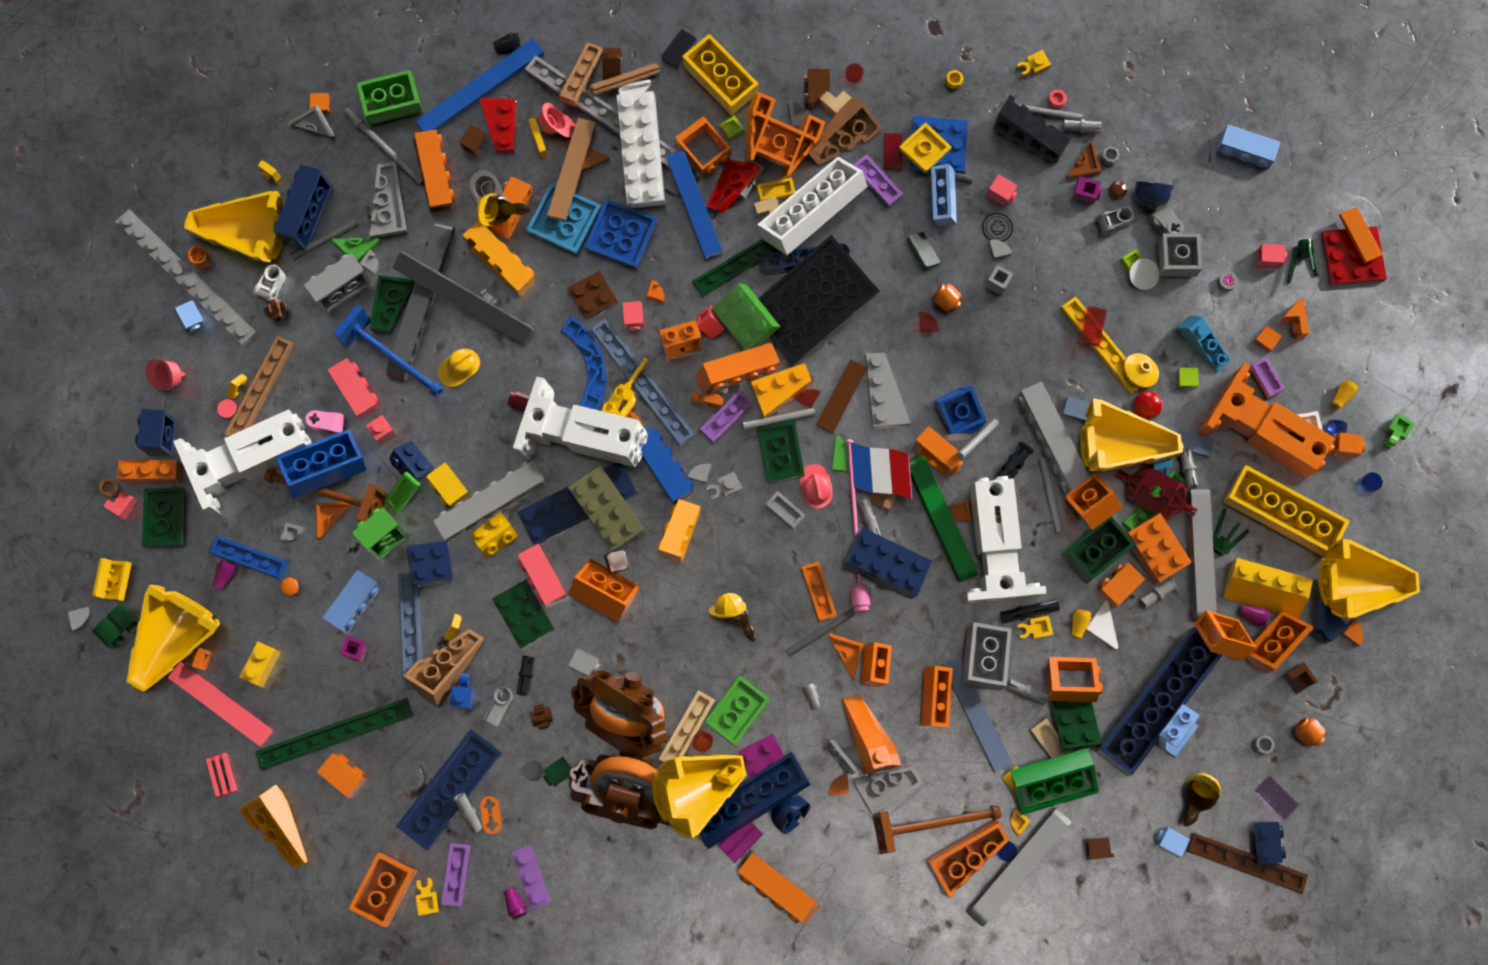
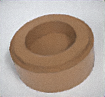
M105 478L99 484V491L105 497L113 498L119 494L120 484L113 478Z

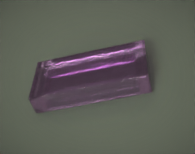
M1268 776L1255 789L1283 819H1286L1299 806L1271 776Z

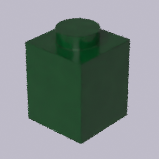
M562 756L543 770L546 774L543 778L549 787L553 785L557 788L569 779L572 768Z

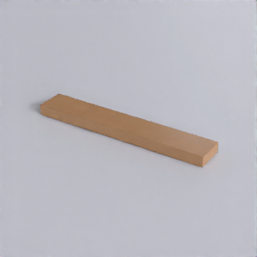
M577 119L547 217L550 219L566 222L596 122Z
M276 335L224 433L225 437H229L253 425L295 345L293 342Z

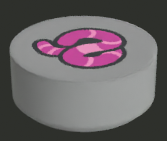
M1230 271L1224 272L1218 279V285L1224 291H1231L1238 284V277Z

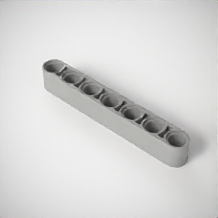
M1189 489L1187 492V504L1198 509L1195 512V516L1188 513L1189 551L1192 562L1190 564L1192 612L1194 620H1197L1205 610L1217 613L1211 495L1209 489Z
M1055 808L975 901L967 913L982 927L985 926L1067 829L1071 821Z

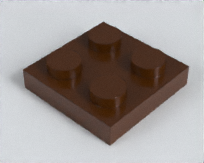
M600 271L567 288L585 321L618 304L617 299Z

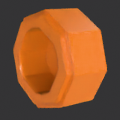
M291 577L282 580L280 585L282 594L289 597L298 595L301 588L298 580Z

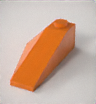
M861 695L843 698V707L865 775L900 767L901 762L895 745Z

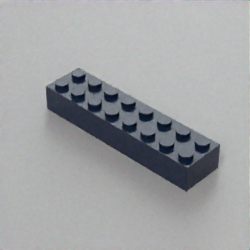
M1195 627L1186 631L1104 739L1101 747H1098L1095 751L1126 776L1134 774L1158 742L1159 735L1182 704L1186 705L1222 657L1221 654L1209 650Z

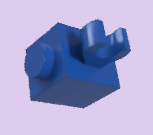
M461 673L460 686H452L450 707L472 710L475 690L469 688L471 677L469 674Z

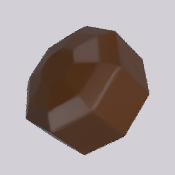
M1121 180L1113 181L1108 189L1109 196L1115 200L1123 199L1128 191L1126 184Z

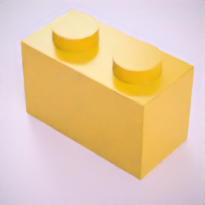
M446 462L427 475L430 480L427 484L433 492L437 490L440 493L439 500L445 507L449 505L453 509L454 504L464 501L470 496Z
M257 641L240 678L263 688L281 652Z

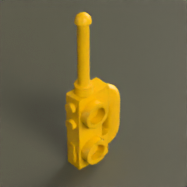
M647 358L643 359L628 382L624 385L620 384L614 390L611 398L604 404L601 411L624 417L627 416L636 402L635 393L630 389L631 385L644 366L648 364ZM627 401V403L625 404V406H624V407L622 408V410L619 412V410L621 409V407H622V406L624 405V403Z

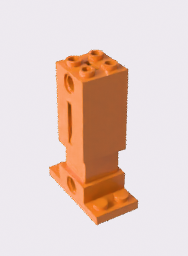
M1244 362L1230 378L1197 434L1206 436L1209 433L1211 435L1218 427L1224 430L1231 427L1248 438L1247 444L1303 478L1314 475L1317 470L1320 471L1325 465L1326 461H1324V458L1333 451L1335 447L1333 443L1336 438L1275 402L1269 405L1254 396L1253 392L1255 389L1245 384L1250 376L1248 371L1251 366Z

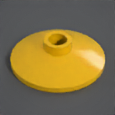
M1136 353L1130 355L1124 362L1125 375L1134 385L1141 388H1149L1158 381L1159 370L1150 357Z

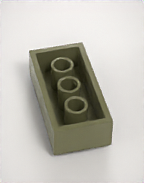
M601 465L596 466L567 486L612 551L644 530Z

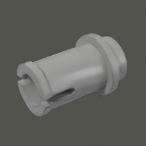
M813 683L803 687L804 692H802L806 695L811 710L823 705L816 691L817 686H814Z

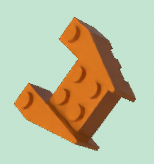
M758 92L753 96L747 111L745 162L750 163L754 160L755 155H758L783 166L784 170L781 179H785L792 174L797 165L820 139L825 121L812 115H807L802 119L799 129H796L770 117L776 99Z

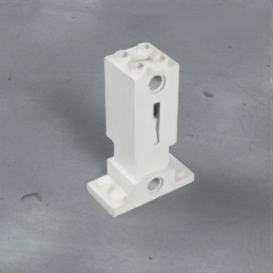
M536 376L513 449L523 459L531 461L532 455H535L537 450L536 443L551 446V443L554 442L566 445L571 452L636 467L637 462H640L642 457V446L648 438L647 431L639 420L574 404L572 409L557 406L553 401L554 390L544 378Z
M289 409L224 438L226 444L208 452L204 449L197 451L195 447H191L189 442L186 443L181 438L173 441L202 509L213 518L221 515L219 512L221 506L216 496L227 492L226 486L243 478L251 481L264 475L268 469L275 470L279 468L276 457L312 443L309 435H306L303 430L305 425L302 419H299L296 413L293 414Z
M1008 476L996 477L992 481H989V478L977 479L969 489L977 556L982 555L984 576L980 578V588L969 589L962 596L963 603L1040 597L1047 594L1046 586H1040V583L1026 585L1025 573L1019 572L1017 551L1022 549L1014 479H1008ZM989 489L995 492V496L991 495ZM1000 581L1005 583V589L1001 588Z

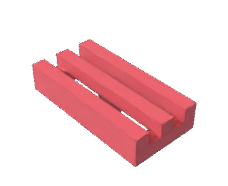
M222 753L221 755L207 758L206 762L215 796L218 798L237 792L228 754ZM221 759H223L227 778L230 785V789L228 790L220 763ZM214 761H215L216 768H217V772H218V776H219V779H220V783H221V787H222V792L220 791V787H219V784H218V780H217L215 768H214V765H213V762H214Z

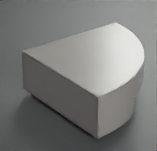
M989 240L993 260L1012 255L1011 249L1004 242Z
M369 249L359 264L363 269L376 276L379 263L375 254Z
M700 464L694 467L688 474L689 479L706 484L712 464Z
M286 522L279 540L282 542L294 541L304 533L305 528Z
M89 607L68 612L72 631L75 632L83 627L90 615Z

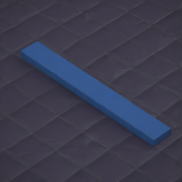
M532 38L415 121L422 132L438 130L479 101V98H483L524 69L535 55L537 57L544 55L543 50Z

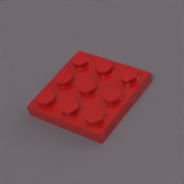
M1378 226L1368 227L1382 252ZM1346 229L1321 232L1330 286L1380 282L1387 279L1383 255L1364 264Z

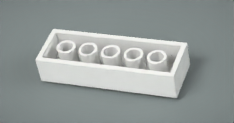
M654 91L617 95L627 205L633 209L666 205Z
M840 157L835 158L757 224L763 240L788 255L867 188L863 171Z

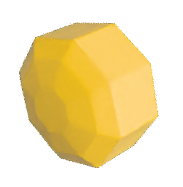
M957 70L949 71L945 78L946 86L952 90L960 88L964 80L962 73Z

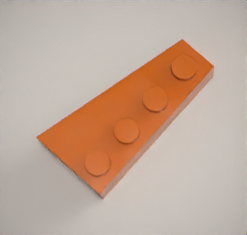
M437 129L414 133L412 143L413 147L417 146L415 148L416 159L421 164L419 166L422 181L425 182L423 188L429 210L451 206L452 200H454V193L452 189H449L448 182H451L449 171H445L444 167L447 161L445 153H441L440 146H443L441 134H437Z
M992 821L926 859L945 896L951 898L1009 839L1000 822Z
M753 852L738 871L742 875L741 881L748 886L751 883L756 886V892L764 899L767 896L773 900L772 905L780 911L784 908L790 913L788 917L796 924L800 921L806 926L820 908V905Z

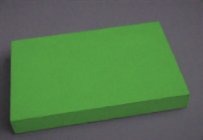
M739 675L705 719L704 723L733 746H736L768 704L770 698Z

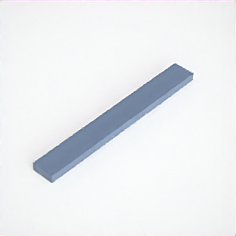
M604 319L592 327L590 331L629 381L640 363L609 322ZM643 368L632 383V386L678 446L681 447L694 438L695 434Z
M1068 396L1062 415L1086 422L1087 417L1084 415L1090 402ZM1153 421L1180 434L1184 445L1183 450H1191L1193 454L1207 458L1211 456L1214 438Z

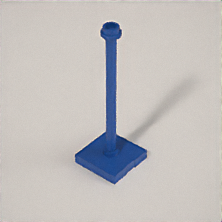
M358 304L333 332L340 344L346 349L359 336L430 390V395L438 397L442 393L443 387H441L440 383L434 384L363 331L369 325L371 319Z

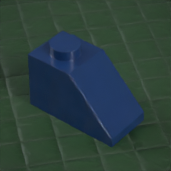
M1322 598L1313 602L1312 630L1320 642H1324V644L1329 643L1345 631L1348 626L1339 616L1331 612L1329 606H1325Z

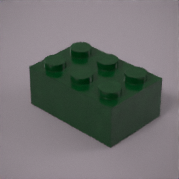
M1111 516L1094 530L1089 531L1062 555L1088 584L1136 544Z

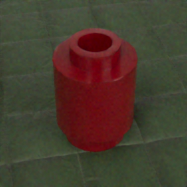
M512 391L509 396L508 405L512 406V409L525 412L530 394Z

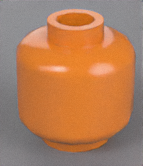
M942 284L933 294L935 296L934 302L943 311L948 312L951 309L955 311L961 304L959 301L961 293L951 284Z
M1305 717L1295 725V735L1306 747H1318L1324 742L1325 729L1314 718Z

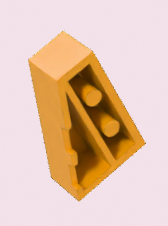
M805 363L751 381V390L762 418L770 417L776 411L782 409L789 401L795 399L811 385V378Z
M680 499L677 504H673L670 512L672 517L670 522L667 521L665 525L664 537L660 540L657 548L660 557L682 564L701 511V506Z

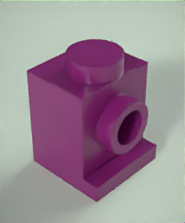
M1079 176L1072 200L1094 204L1096 200L1100 199L1102 189H1099L1101 182Z
M347 635L340 654L346 658L363 663L368 648L365 646V641Z

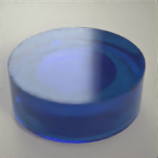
M1333 419L1328 421L1327 429L1333 433H1346L1348 424L1342 420Z
M1370 472L1362 478L1361 483L1366 491L1375 492L1382 487L1383 480L1378 473Z
M1008 841L996 854L1002 861H1011L1016 857L1017 848L1014 843Z

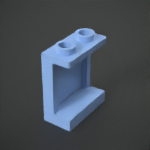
M1182 704L1159 735V747L1176 758L1199 726L1195 722L1198 720L1199 714Z

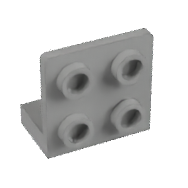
M847 729L828 742L829 747L827 750L834 758L838 757L842 762L840 766L846 774L850 772L853 775L862 768L854 738Z

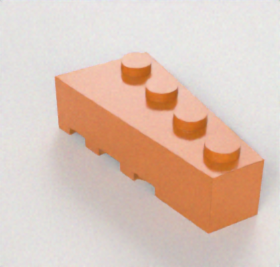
M768 343L703 363L695 379L702 395H710V393H716L741 382L755 379L762 374H771L776 371L780 362L772 343Z

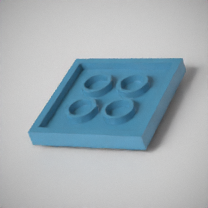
M551 183L526 231L577 255L601 210V205L578 194H574L566 222L550 219L547 217L557 186Z

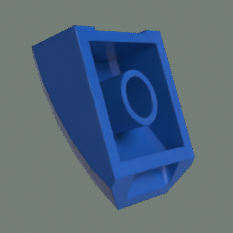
M971 385L958 387L934 400L950 434L970 435L980 430L987 422Z

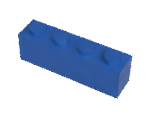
M650 427L646 430L648 438L641 449L642 458L671 503L677 504L679 499L683 500L693 494L692 487L694 485L689 477L685 478L681 473L684 470L678 461L674 462L672 459L673 453L668 446L664 447L662 444L663 438L659 431H654Z

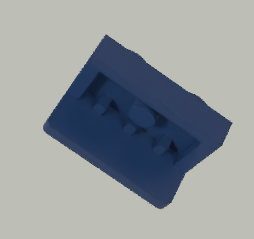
M412 440L393 449L389 458L391 465L401 475L408 472L417 481L434 471L433 466Z
M1279 822L1253 823L1257 864L1283 863V859H1286L1285 847L1281 846V838H1284L1283 826H1279Z

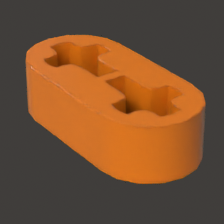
M487 796L480 803L483 828L488 834H497L502 828L499 802L495 797ZM489 799L492 803H495V806L492 807V814H489V809L484 807ZM491 816H493V821L498 823L494 831L487 827V824L491 822Z

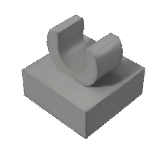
M487 286L478 294L494 305H498L502 301L490 286Z

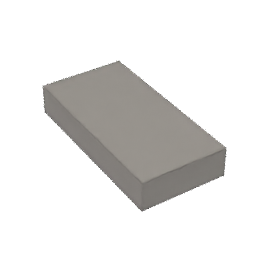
M776 491L765 503V507L793 531L806 517L800 509L779 491Z

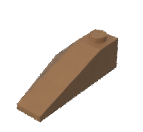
M853 96L837 112L808 154L819 166L837 157L839 153L851 150L861 142L869 141L883 127L865 104Z
M468 629L449 641V644L442 649L434 650L433 654L426 659L418 660L403 677L422 698L438 707L452 691V686L456 685L461 673L465 671L483 644L484 638Z

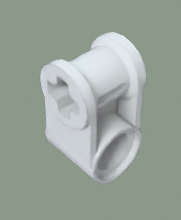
M276 265L266 267L254 288L253 295L256 297L261 296L267 299V301L276 299L286 280L284 272ZM278 272V276L272 279V275Z

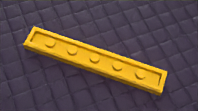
M1075 296L1061 306L1060 310L1126 391L1132 395L1141 387L1131 383L1125 375L1124 362L1127 358Z

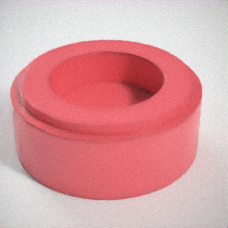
M1053 90L1048 97V104L1054 109L1062 108L1067 101V96L1062 90Z
M230 399L221 401L217 407L219 415L224 419H232L238 409L236 403Z

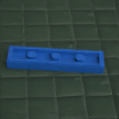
M217 535L209 551L211 555L279 580L283 579L289 565L288 561Z

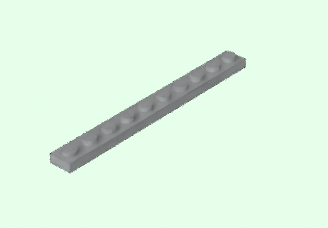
M536 55L525 68L527 74L558 95H560L568 79L567 76ZM584 89L576 107L620 136L618 111ZM659 139L662 165L671 171L666 156L678 151Z
M130 209L115 221L240 344L246 346L257 335V332Z

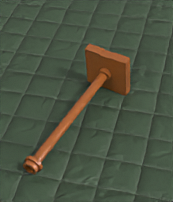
M268 469L265 472L264 480L272 484L276 481L286 484L283 475L277 474L276 470ZM369 483L363 500L325 488L312 492L360 507L356 516V520L359 522H365L370 518V514L374 510L381 509L388 495L372 483Z
M995 805L990 806V810L897 827L891 826L888 811L873 814L880 855L896 852L894 835L992 818L994 821L1001 818L1000 808Z

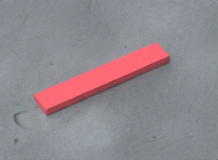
M179 662L168 676L170 680L258 746L262 747L274 732V730L183 662Z

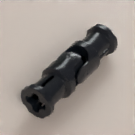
M1019 442L1016 451L1008 457V462H1005L997 472V477L1008 476V479H1014L1018 471L1024 466L1026 458L1034 450L1028 444Z

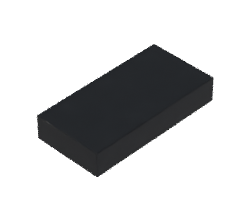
M681 29L662 54L661 59L677 68L682 61V56L694 46L697 38Z

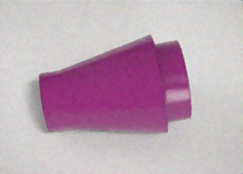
M221 559L216 565L212 586L223 590L235 572V564Z
M1243 604L1239 615L1259 627L1260 625L1265 627L1271 612L1266 611L1265 608Z
M512 887L505 890L503 893L508 916L515 920L526 915L527 907L515 888Z

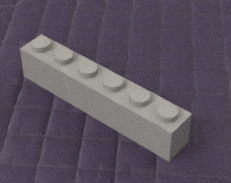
M1041 381L1021 390L1018 395V401L1020 406L1025 408L1027 412L1028 422L1031 425L1033 424L1036 430V438L1044 446L1045 456L1050 458L1053 464V472L1055 475H1059L1063 491L1070 493L1090 476Z
M534 461L522 463L518 470L507 472L502 476L503 479L498 482L493 481L483 491H476L469 496L470 499L454 504L453 509L448 512L443 511L439 513L433 522L444 540L447 541V544L547 484Z

